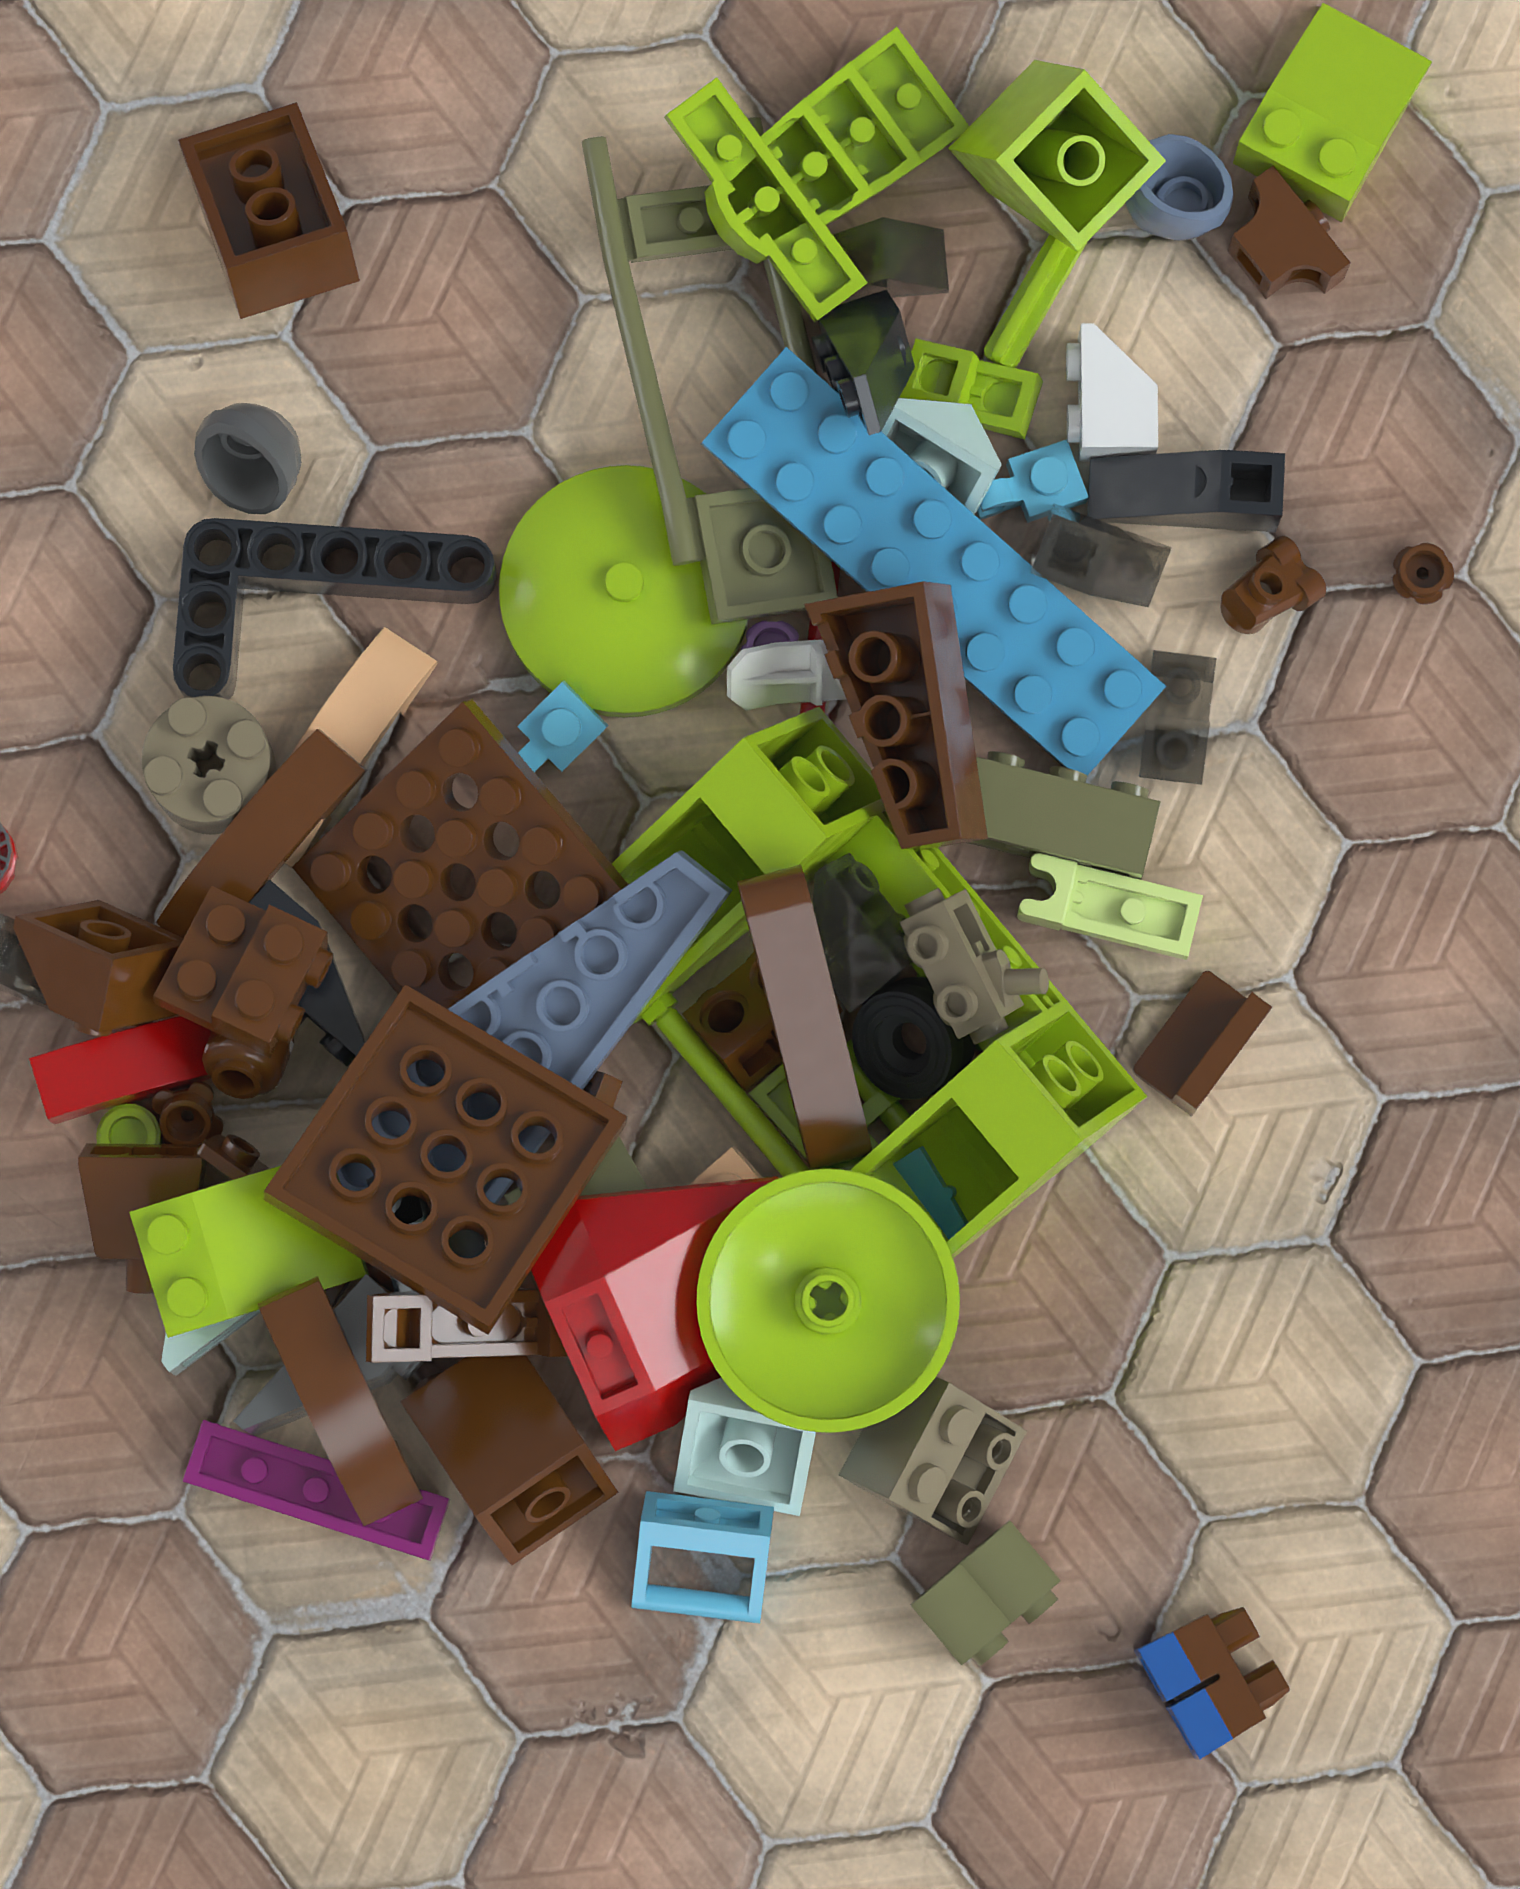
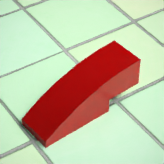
M179 1016L115 1032L107 1036L97 1037L29 1058L47 1119L55 1125L115 1105L133 1104L152 1098L161 1089L174 1091L189 1086L196 1081L211 1079L204 1070L202 1054L211 1030Z

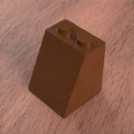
M526 1355L465 1357L443 1373L433 1374L422 1380L412 1394L400 1401L474 1516L511 1566L619 1493Z

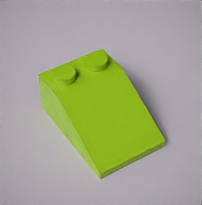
M1322 3L1239 140L1233 164L1257 177L1271 166H1274L1301 201L1311 200L1323 213L1342 222L1431 66L1432 61L1331 6Z
M281 1166L129 1212L168 1338L259 1310L258 1303L317 1276L324 1289L362 1278L366 1274L369 1275L365 1261L264 1200V1190ZM337 1172L336 1177H337L338 1182L341 1184L340 1179H339V1176H338V1172Z

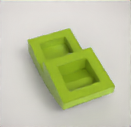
M915 339L911 351L915 368L899 398L971 404L983 429L1025 440L1043 384V380L1038 373L979 360L973 351Z

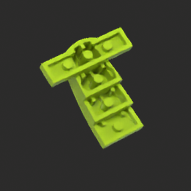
M898 27L894 28L854 60L847 63L821 86L801 100L762 136L758 134L717 77L664 117L712 182L704 191L708 215L718 235L738 255L756 264L768 259L814 323L868 283L829 231L827 225L907 175L960 137L969 127L966 120Z

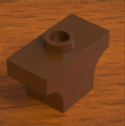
M1271 166L1256 177L1252 182L1248 199L1253 207L1254 217L1233 233L1228 248L1229 254L1265 299L1283 286L1294 282L1312 284L1325 294L1344 280L1351 263L1327 232L1330 230V225L1326 217L1311 200L1303 203L1274 166Z

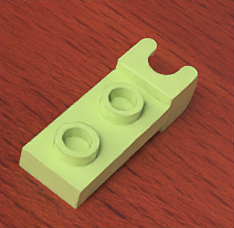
M1043 853L1032 854L1029 863L1030 874L1048 881L1052 885L1054 892L1049 899L1044 901L1024 899L1021 901L1016 916L1019 920L1187 960L1203 895L1077 865L1075 861Z

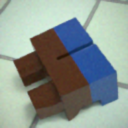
M1244 1607L1218 1614L1211 1619L1208 1614L1202 1615L1134 1650L1162 1702L1173 1699L1213 1675L1217 1676L1215 1681L1166 1707L1194 1759H1202L1266 1719L1263 1711L1273 1706L1290 1691L1287 1682L1273 1660L1243 1676L1232 1658V1652L1260 1637Z

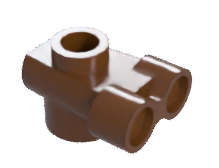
M1279 536L1259 549L1256 553L1257 563L1222 593L1220 608L1224 620L1232 629L1242 634H1255L1273 617L1288 609L1304 611L1323 598L1327 590L1326 583L1320 573L1303 563L1299 548L1295 542L1286 536Z

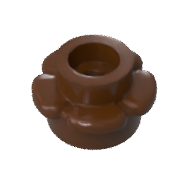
M1421 543L1414 547H1405L1397 554L1393 562L1396 574L1392 577V583L1395 590L1405 599L1414 598L1418 604L1427 605L1437 602L1441 599L1443 590L1449 589L1454 580L1452 563L1449 562L1441 548L1431 543ZM1423 568L1427 570L1428 577L1426 579L1418 578L1416 574L1418 569Z

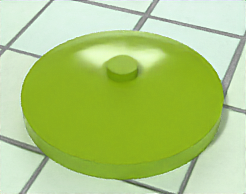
M631 465L608 466L575 475L561 482L538 499L525 513L516 526L503 556L499 580L500 609L509 642L516 656L529 674L549 693L565 681L598 715L622 718L643 717L658 714L688 702L702 693L724 672L734 658L748 626L749 619L711 624L700 561L685 565H673L662 503L653 468ZM682 479L686 498L706 494L692 483Z
M817 1169L790 1174L764 1185L746 1197L730 1212L714 1234L705 1253L697 1285V1315L702 1340L716 1371L727 1386L742 1401L763 1416L780 1424L811 1432L835 1433L865 1428L886 1420L910 1405L926 1390L944 1365L955 1338L959 1319L960 1293L955 1263L945 1239L929 1215L909 1196L894 1186L866 1174L842 1169Z

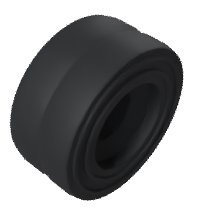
M926 977L904 978L877 992L863 1004L853 1024V1049L862 1071L877 1088L900 1099H921L937 1093L970 1064L975 1050V1045L969 1034L958 1039L952 1026H948L940 1018L934 1005V990ZM904 1023H912L923 1032L926 1039V1049L923 1054L915 1053L905 1045L901 1033Z

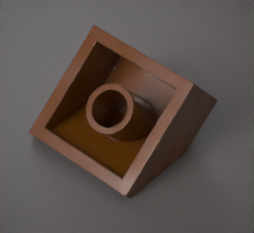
M101 900L15 916L13 929L49 1010L74 1021L73 1027L76 1030L93 1036H107L112 1033L113 1029L127 1026L138 1027L153 1023L154 1020L177 1015L154 1004L153 995L184 939L183 937Z

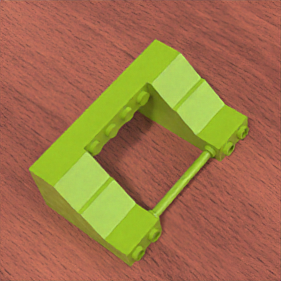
M820 707L742 738L612 863L625 881L631 884L671 855L682 850L733 890L633 1024L644 1020L648 1026L656 1023L657 1027L782 1177L810 1169L677 1009L674 1008L678 1001L672 995L697 970L749 931L737 881L801 865L806 882L809 884L830 868L836 875L835 882L839 890L850 901L860 904L874 920L876 931L881 940L890 949L901 953L916 970L917 977L926 978L927 976L923 968L918 967L911 960L905 947V932L900 922L910 916L904 905L937 888L940 889L944 899L966 889L996 950L1001 949L1005 952L1010 961L1011 969L1039 968L938 847L931 849H901L871 774V767ZM1050 980L1046 994L1019 995L1024 1005L1004 1016L1009 1028L976 1044L975 1048L983 1050V1052L850 1170L880 1179L902 1191L915 1201L940 1230L949 1247L952 1258L957 1256L1086 1151L1148 1097ZM924 1146L946 1185H952L956 1188L957 1193L954 1198L969 1222L950 1239L947 1238L893 1165V1163Z

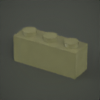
M990 751L988 752L987 759L976 757L988 839L967 843L1030 859L1034 853H1043L1075 861L1077 865L1142 879L1161 801L1148 798V789L1119 781L1112 782L1110 789L1086 783V774L1065 767L1052 766L1049 769V774L1024 768V759L1003 752Z

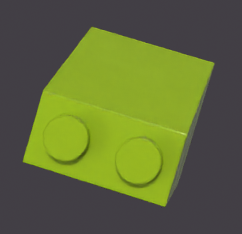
M1034 60L948 148L989 194L1075 251H1079L1166 161L1085 69Z

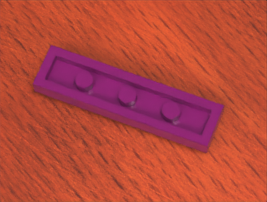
M206 1420L202 1421L183 1478L185 1483L428 1561L432 1559L451 1500L420 1489L423 1496L422 1500L364 1526L330 1460Z

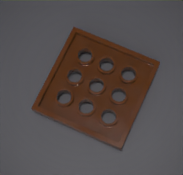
M473 699L461 702L292 866L294 871L397 994L400 993L406 984L446 1009L452 1007L629 885ZM459 773L470 776L476 783L478 798L472 808L463 807L454 798L452 785ZM415 815L426 817L433 825L435 838L429 849L417 846L410 836V823ZM500 822L511 825L518 834L519 847L513 857L500 853L494 844V829ZM373 856L383 858L391 868L392 880L386 890L376 888L368 878L367 866ZM457 863L467 866L475 876L476 887L470 898L457 894L451 885V870ZM540 871L551 873L559 882L560 897L554 906L543 903L535 893L534 881ZM414 904L424 907L431 915L433 927L426 939L416 936L409 928L407 921L408 912ZM497 912L507 914L516 925L517 936L511 946H504L493 937L491 921ZM453 953L464 955L472 964L473 979L468 987L456 984L449 975L448 962Z
M405 984L264 1190V1200L417 1293L426 1295L435 1304L489 1335L626 1126L628 1116ZM418 1060H431L442 1068L444 1077L436 1085L423 1087L410 1080L407 1075V1069ZM480 1092L487 1093L496 1099L500 1110L490 1119H474L465 1112L462 1106L463 1101L469 1095ZM395 1111L407 1119L410 1127L402 1136L390 1139L376 1133L372 1127V1121L382 1112ZM542 1126L553 1134L556 1143L547 1152L532 1153L522 1147L518 1135L527 1127ZM450 1144L461 1150L465 1157V1162L455 1171L442 1172L430 1164L427 1155L438 1145ZM361 1163L372 1171L374 1180L367 1188L360 1191H352L344 1188L338 1182L336 1174L346 1164ZM494 1178H508L518 1185L521 1196L510 1205H496L488 1200L483 1188ZM415 1196L426 1202L430 1209V1214L423 1222L410 1225L399 1221L395 1217L392 1207L403 1197ZM473 1230L483 1237L486 1242V1249L477 1257L462 1258L451 1250L448 1241L458 1231Z

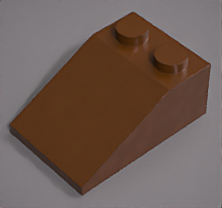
M297 102L178 140L240 319L360 281L347 228Z

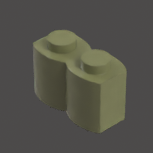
M1008 1520L910 1605L961 1666L972 1658L980 1667L1009 1642L1002 1633L1006 1627L1019 1616H1022L1028 1624L1032 1623L1058 1600L1051 1589L1061 1580L1013 1523Z

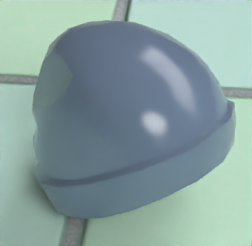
M1167 134L1149 140L1166 161L1126 201V207L1134 223L1140 229L1150 234L1171 240L1194 239L1212 229L1220 227L1228 216L1233 201L1231 177L1223 162L1212 150L1199 141L1187 136Z

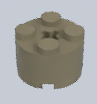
M215 696L186 697L174 702L170 708L158 717L150 728L142 751V769L145 782L158 804L175 823L190 831L201 834L215 835L222 833L258 790L277 771L271 744L256 718L239 704ZM212 754H216L223 768L221 771L210 769L206 777H202L197 763L200 759L209 760Z

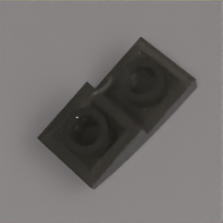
M1161 650L1152 651L1150 672L1165 684L1166 687L1145 710L1138 777L1202 785L1210 727L1209 715L1216 657Z

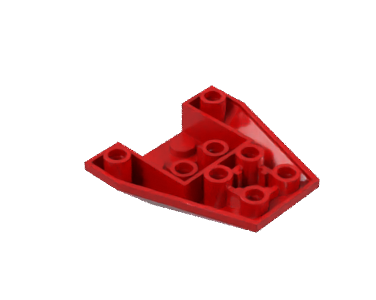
M778 1176L581 1195L531 1269L544 1304L592 1411L615 1451L674 1427L686 1417L690 1391L721 1378L708 1356L698 1323L697 1285L701 1265L714 1234L730 1212L757 1189L779 1179Z

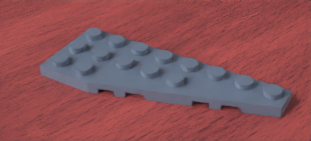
M682 850L678 851L620 890L593 911L559 932L558 935L527 954L454 1004L448 1010L583 1090L733 890ZM418 1060L407 1069V1075L410 1080L423 1087L436 1085L444 1077L442 1068L431 1060ZM487 1093L471 1094L462 1103L465 1112L477 1120L490 1119L500 1110L496 1099ZM395 1111L382 1112L372 1121V1127L376 1133L390 1139L402 1136L410 1127L407 1119ZM530 1126L521 1131L518 1139L524 1149L536 1153L551 1132L542 1126ZM450 1144L438 1145L427 1155L430 1164L442 1172L455 1171L465 1162V1157L461 1150ZM361 1163L346 1164L338 1171L341 1185L352 1191H360L367 1188L366 1180L374 1176L372 1171ZM503 1177L494 1178L484 1186V1194L489 1201L497 1205L514 1181Z

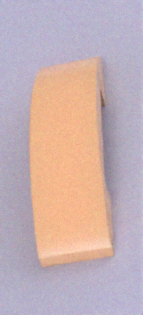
M384 627L338 684L291 755L316 729H320L358 763L364 766L398 714L403 715L438 664L437 661ZM331 816L327 819H321L285 862L287 866L292 868L317 843L331 822Z

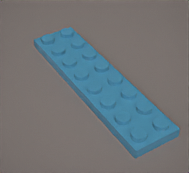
M787 347L784 348L701 442L703 447L866 592L922 581L951 585L964 679L1063 767L1082 772L1088 776L1165 689V684L885 434L879 432L869 436L858 415L848 418L839 393Z

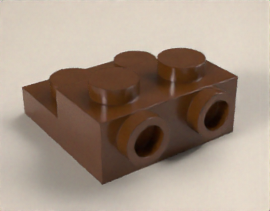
M211 886L153 995L154 1004L271 1058L279 1040L289 1044L296 1034L305 1009L298 1006L307 986L311 985L318 988L328 972L334 953L327 950L328 932L270 904L265 911Z

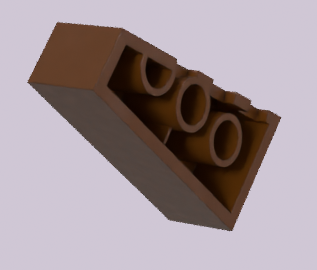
M922 581L804 604L812 625L818 626L828 651L824 655L834 679H839L852 714L848 716L858 739L863 740L874 767L871 770V774L901 849H931L988 839L951 585Z

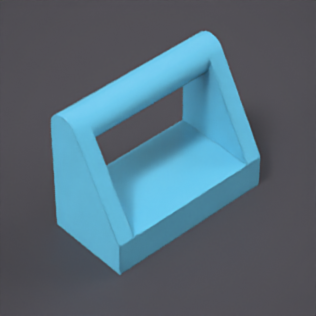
M646 1491L640 1522L631 1608L760 1624L774 1507ZM652 1546L755 1558L750 1596L648 1584Z

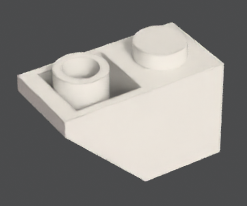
M1081 323L1078 343H1067L1066 380L1078 381V405H1067V443H1078L1079 462H1090V458L1156 454L1158 450V385L1094 323Z

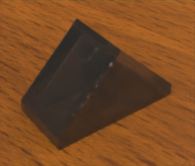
M881 217L833 234L868 282L845 301H852L886 289L892 298L949 293L944 229Z

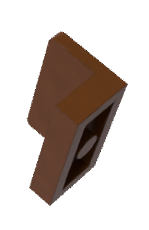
M1205 971L1135 1063L1132 1069L1133 1073L1192 1117L1265 1019L1272 1006L1253 992L1246 998L1212 972Z

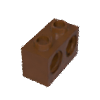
M753 952L744 964L718 985L705 991L697 999L696 1003L682 1013L687 1023L744 1091L782 1062L755 953ZM836 1000L839 1014H841L843 1009Z

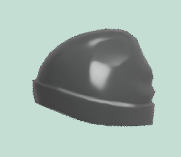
M236 403L221 410L213 411L204 418L196 432L194 456L197 468L210 491L227 506L248 514H268L278 509L287 499L296 484L302 461L298 435L292 425L281 414L257 404Z

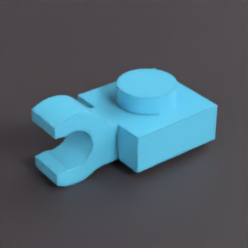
M1067 439L1009 458L1006 467L1010 478L994 479L976 512L981 520L1021 506L1026 521L1029 523L1085 504L1089 496Z
M563 681L517 726L530 739L518 754L534 772L548 758L562 772L609 725Z

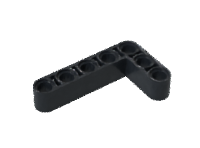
M221 518L203 519L194 524L187 532L183 545L173 659L174 681L184 698L215 696L228 700L231 699L237 681L244 589L474 604L488 598L495 589L497 571L493 554L486 543L479 538L469 535ZM214 540L228 542L232 549L230 556L225 562L209 566L199 560L200 552L207 543ZM284 544L295 550L293 561L289 566L281 570L268 569L262 565L264 553L274 545ZM346 548L358 554L357 564L351 571L345 574L337 575L325 569L327 557L337 549ZM400 553L415 554L422 561L417 573L405 579H399L389 574L387 571L388 565ZM465 557L476 558L485 565L483 574L479 579L471 583L458 582L450 575L452 566L456 561ZM215 601L226 606V614L220 624L211 628H203L194 623L197 609L206 602ZM211 663L221 669L219 681L212 688L200 691L189 686L190 673L195 667Z

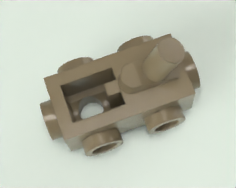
M937 888L904 905L910 916L900 922L905 932L904 943L907 953L918 967L923 968L934 990L933 1000L940 1018L948 1026H952L958 1039L969 1034L973 1044L976 1045L1009 1028L1004 1016L1024 1005L1019 995L1047 993L1049 986L1047 970L1045 968L1011 969L1010 961L1005 952L1001 949L996 950L966 889L944 899L940 889Z

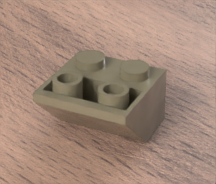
M935 1377L926 1390L903 1410L882 1422L862 1429L839 1476L887 1504L968 1545L1027 1431L951 1383Z

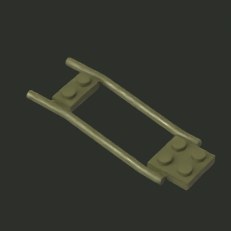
M747 118L758 134L762 136L764 132L761 118ZM592 137L583 140L581 143L604 268L662 503L673 565H685L700 561L711 624L806 610L804 605L806 603L838 598L831 560L751 488L696 495L692 498H686L629 261L635 263L733 250L718 235L708 215L704 191L710 185L630 195L617 199L606 137ZM766 259L763 262L784 347L791 350L817 374L799 301L770 261Z

